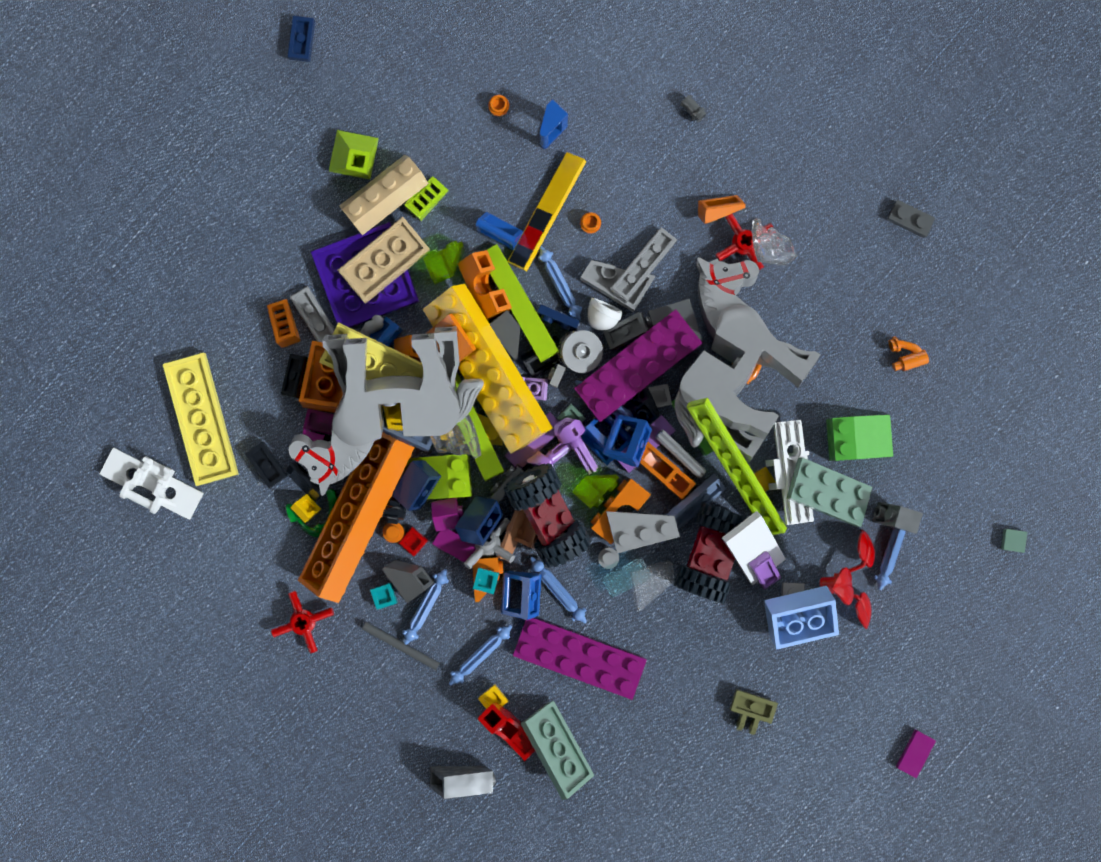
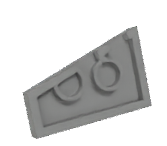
M591 260L580 280L634 312L655 276L649 275L627 303H624L609 291L625 271L624 269Z
M606 511L617 553L680 537L674 516Z

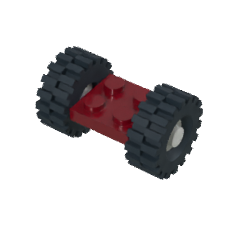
M544 463L540 466H534L532 469L529 468L524 473L521 472L517 477L512 478L511 482H508L503 489L513 509L517 511L524 510L538 536L534 543V548L543 565L551 568L552 566L558 567L559 564L564 565L567 561L570 560L571 562L574 560V557L582 555L581 552H585L588 549L587 547L591 545V539L583 523L580 520L575 521L559 492L562 483L552 464L547 463L545 465Z
M702 502L695 522L704 526L699 528L687 566L680 565L673 585L694 595L725 604L731 583L726 580L729 578L735 558L722 537L747 519V517Z

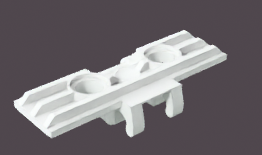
M801 420L777 422L773 426L778 459L765 460L766 467L774 466L776 483H769V490H782L786 525L812 522L814 518L811 508L786 499L798 458L808 460L807 455H809V451H805ZM789 445H792L794 447L793 453L788 454L787 448Z
M116 448L111 450L100 475L123 486L120 492L121 498H128L150 509V512L156 514L160 506H163L189 520L191 519L204 494L203 492L173 478L174 470L155 462L147 456L141 462ZM135 468L137 471H135L133 478L130 479L128 472L130 469ZM136 486H142L152 491L156 498L153 502L131 490ZM169 487H173L176 491L173 499L166 497L165 492Z

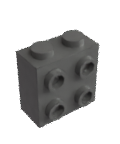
M690 299L650 310L647 313L648 317H645L647 326L651 329L676 309L698 338L702 340Z

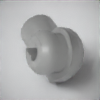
M380 315L373 316L372 320L366 322L359 333L370 337L371 334L381 330L384 326L383 317Z

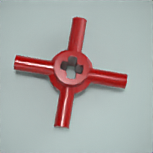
M733 213L727 215L725 218L735 235L732 238V245L715 254L716 258L721 261L737 252L741 255H747L750 261L757 264L759 270L763 269L764 266L755 252L757 240L774 230L773 225L769 223L755 232L746 229L742 230ZM748 240L749 243L742 245L741 241Z
M293 591L288 593L294 610L290 623L271 629L273 637L290 631L303 635L308 651L311 654L318 651L311 631L315 628L317 621L333 616L334 610L330 607L313 614L309 610L302 609L297 592ZM301 619L306 620L307 624L300 625L299 621Z

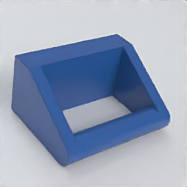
M553 99L546 106L540 129V146L543 149L548 148L568 127V113Z
M488 212L478 218L475 224L477 232L512 251L524 232Z
M385 317L383 328L371 334L370 338L390 347L394 339H397L403 330L388 317Z
M617 414L602 453L630 466L638 467L652 431L647 420ZM623 423L635 428L626 453L613 450Z
M609 415L604 420L612 428L615 419ZM596 417L585 427V432L581 435V439L608 465L614 459L602 453L607 439L594 426L599 421ZM621 426L618 435L625 442L618 449L613 447V450L622 452L632 439V436Z
M503 571L501 614L525 620L539 616L541 574ZM511 578L523 581L521 609L510 608Z

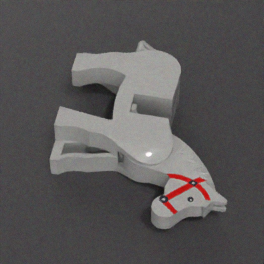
M698 257L696 267L700 273L698 284L699 304L703 321L708 332L713 337L711 350L733 364L730 367L703 351L681 380L675 399L676 415L688 436L691 446H699L705 436L688 411L687 405L691 401L708 397L743 457L750 463L779 417L774 412L752 409L737 397L750 379L756 364L777 370L799 388L821 354L816 351H803L789 343L778 341L770 333L759 314L736 296L742 287H750L756 282L759 268L755 262L745 260L734 264H727L718 259L707 262ZM744 431L749 432L755 436L748 435Z
M457 326L437 327L434 333L412 335V347L418 354L423 366L422 378L386 376L366 380L367 338L349 339L347 334L325 335L322 340L323 347L332 358L334 373L343 392L333 417L331 441H312L308 436L298 434L291 441L289 455L307 468L311 477L310 481L319 484L320 494L323 496L330 484L338 482L350 474L365 459L374 441L382 438L384 427L382 404L390 407L400 403L404 436H441L450 432L456 423L463 420L471 411L477 395L484 386L482 379H464L458 388L456 386L455 377L459 367Z

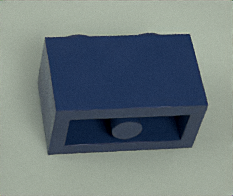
M425 460L412 461L407 465L406 472L398 481L392 496L408 511L420 510L438 483L441 475Z
M480 496L474 498L455 526L461 541L484 545L503 516L498 501Z

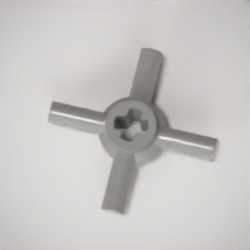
M504 518L492 531L483 546L475 544L476 550L464 562L466 568L471 569L482 555L492 557L497 554L509 563L513 562L515 556L500 547L499 537L506 530L510 522L507 518Z

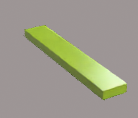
M498 244L487 249L495 267V270L490 275L498 289L505 290L512 307L510 310L540 362L559 353L558 348Z
M456 373L455 383L458 388L462 381L458 373ZM472 407L468 415L458 422V425L484 481H487L504 473V470L474 407Z

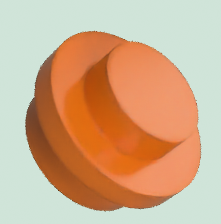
M502 95L493 96L488 104L490 112L495 116L505 115L509 110L508 99Z
M589 212L582 216L580 226L584 232L593 234L600 229L601 219L596 213Z
M387 523L383 528V537L390 543H396L404 536V528L400 523Z

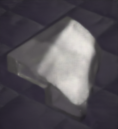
M759 218L753 220L752 238L758 262L786 266L797 258L790 238L780 234L773 227L766 229L762 226L761 219Z
M470 415L456 423L450 432L441 436H430L436 451L439 453L451 452L459 456L467 454L473 455V458L481 456L478 436Z
M666 561L630 572L637 611L643 610L674 583L675 577L672 562Z

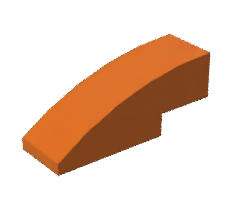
M647 442L640 464L679 499L683 500L696 483L653 445Z

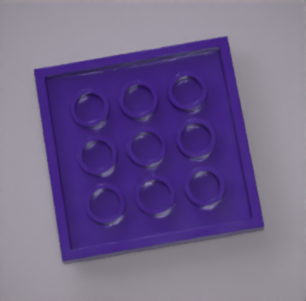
M390 222L370 229L364 235L360 233L311 251L337 324L339 322L351 328L372 320V317L375 315L383 316L420 302L408 269L366 304L338 272V269L390 228Z

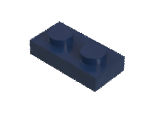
M293 16L288 50L289 60L310 62L315 28L314 18Z
M540 305L537 312L541 316L540 319L549 324H552V321L560 324L559 328L571 332V330L576 331L580 323L579 320L544 305Z

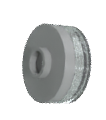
M580 329L569 331L561 338L558 345L560 362L567 369L578 373H586L593 370L602 359V343L590 331Z

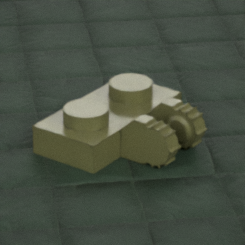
M736 689L730 710L740 713L736 726L737 730L741 731L744 728L747 716L753 718L749 726V734L752 735L756 733L760 720L772 724L778 703Z

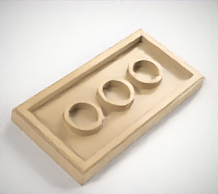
M402 217L338 269V272L366 304L426 255L430 249L405 218Z

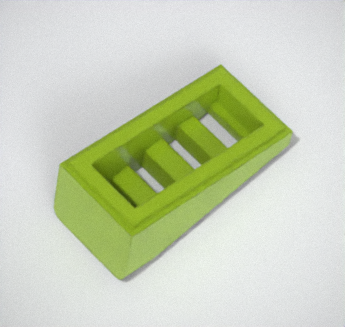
M433 176L427 181L429 184L404 204L405 208L420 221L427 216L449 191ZM431 186H436L441 192L437 194ZM429 191L434 196V198L431 199L425 194V192ZM423 197L429 203L425 205L420 198ZM415 203H418L423 209L421 211L414 206Z

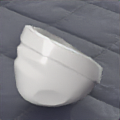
M591 298L588 307L589 325L596 330H609L613 328L621 319L622 311L606 302Z

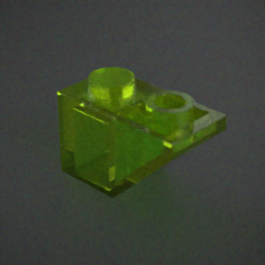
M457 241L450 242L446 245L445 249L440 251L438 249L431 250L426 254L427 256L423 257L434 284L454 277L458 268L457 263L460 262L465 251L462 241L459 243Z
M616 474L585 476L571 492L590 509L593 506L597 508L604 501L602 496L608 490L611 493L619 484L616 481L619 477Z

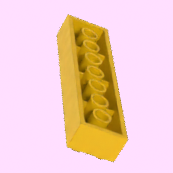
M465 284L451 286L423 308L433 327L447 315L453 314L471 343L475 346L476 350L459 362L458 369L465 379H482L484 381V386L476 398L510 454L526 447L553 429Z

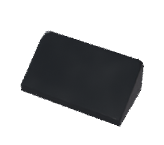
M557 336L552 337V340L559 353L543 362H540L533 349L520 356L532 378L562 361V344Z
M290 354L281 395L300 398L308 357Z
M292 462L286 474L305 494H308L314 502H317L322 497L319 484L310 481L309 473L298 462Z

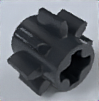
M391 497L390 502L387 503L383 511L382 517L388 519L387 523L398 524L399 520L405 519L406 508L394 497Z

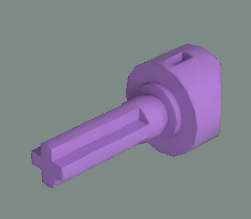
M567 417L559 421L554 426V432L561 444L570 443L587 474L595 473L598 466L580 437L585 432L581 421Z
M559 443L546 455L537 451L525 462L531 463L533 466H540L544 463L545 465L550 463L553 466L572 447L570 443Z

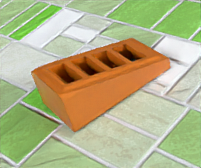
M738 195L698 201V217L704 224L710 223L744 209L746 204Z
M284 299L267 305L276 343L283 348L300 342L301 340L288 300ZM285 309L284 312L275 314L276 311ZM287 317V319L277 322V320ZM289 325V328L280 330V328Z

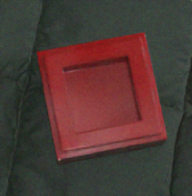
M411 527L398 543L415 556L429 540L417 529Z

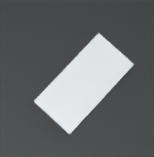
M758 511L754 512L722 537L752 585L758 581L749 565L755 558L767 551L776 567L786 560Z

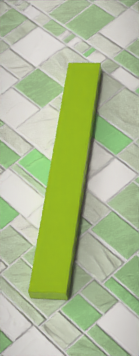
M708 397L689 402L687 405L688 411L752 514L756 511L760 513L772 535L785 533L787 527Z

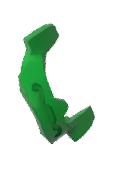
M333 489L326 491L329 501V515L338 499ZM287 504L286 511L290 522H298L305 533L318 538L326 522L323 525H316L315 528L308 527L291 509L292 504Z

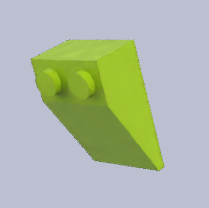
M470 454L418 457L408 460L407 465L412 461L425 460L441 475V478L427 499L472 496Z

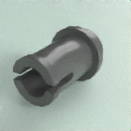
M688 95L680 104L692 116V120H696L697 123L707 114L705 108H701L691 95Z

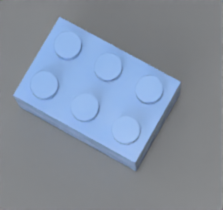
M827 586L764 600L768 631L776 650L839 635L836 601Z

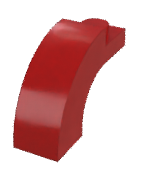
M492 703L477 718L491 734L495 733L504 739L524 761L535 752L521 722L500 704Z

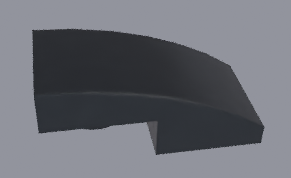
M648 387L630 399L635 406L632 412L637 419L647 420L648 423H651L660 416Z

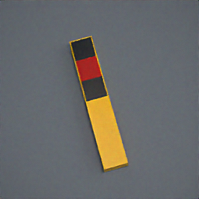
M566 152L507 261L509 264L527 272L586 163L585 159Z

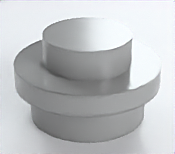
M604 548L598 555L599 564L603 568L612 569L619 562V554L613 548Z

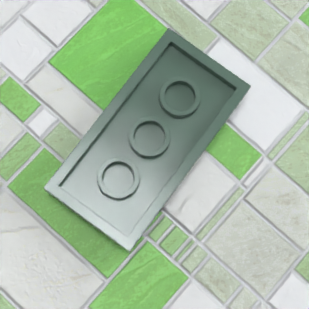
M798 458L786 499L855 527H862L872 487L805 458Z
M554 700L546 703L521 722L526 735L562 800L568 799L595 776Z

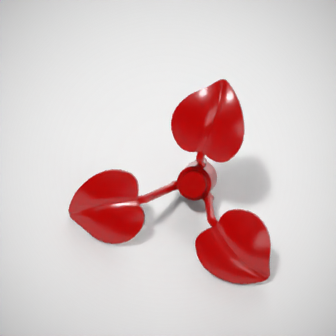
M861 530L858 539V553L862 560L861 563L850 569L844 567L839 573H834V576L821 577L820 587L827 586L831 594H836L845 605H850L854 598L857 601L855 609L858 619L863 627L868 629L872 614L871 602L865 592H861L860 596L854 594L851 572L865 566L871 568L875 559L872 540L864 530Z

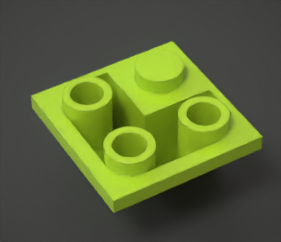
M337 130L329 172L370 180L379 139Z

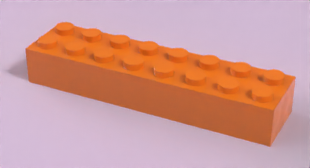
M382 432V438L374 441L365 459L349 474L298 579L302 585L319 598L336 603L340 602L364 554L365 548L383 515V511L392 497L402 472L411 458L414 450L413 446Z

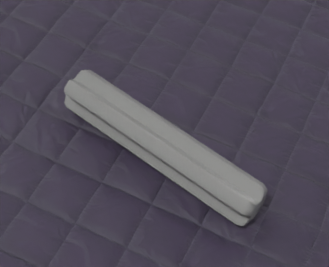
M664 430L657 433L656 439L697 478H701L706 473V470Z

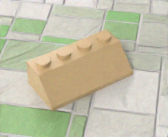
M403 155L339 206L359 232L364 235L429 183L410 157Z

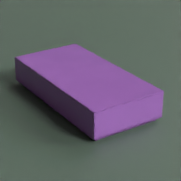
M767 551L749 563L763 589L768 588L781 579Z

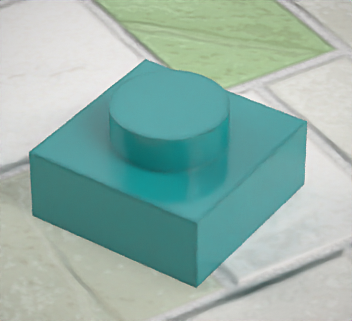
M478 567L473 589L494 594L499 572Z
M392 582L370 590L377 610L398 603Z

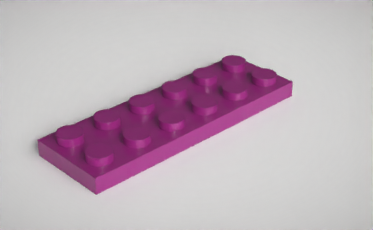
M675 309L574 389L597 419L602 422L699 347L702 342Z
M535 617L525 620L513 656L631 700H633L647 661L646 658Z

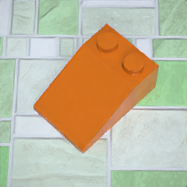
M312 341L299 402L303 408L335 413L343 392L334 369L319 363L325 351L323 342Z

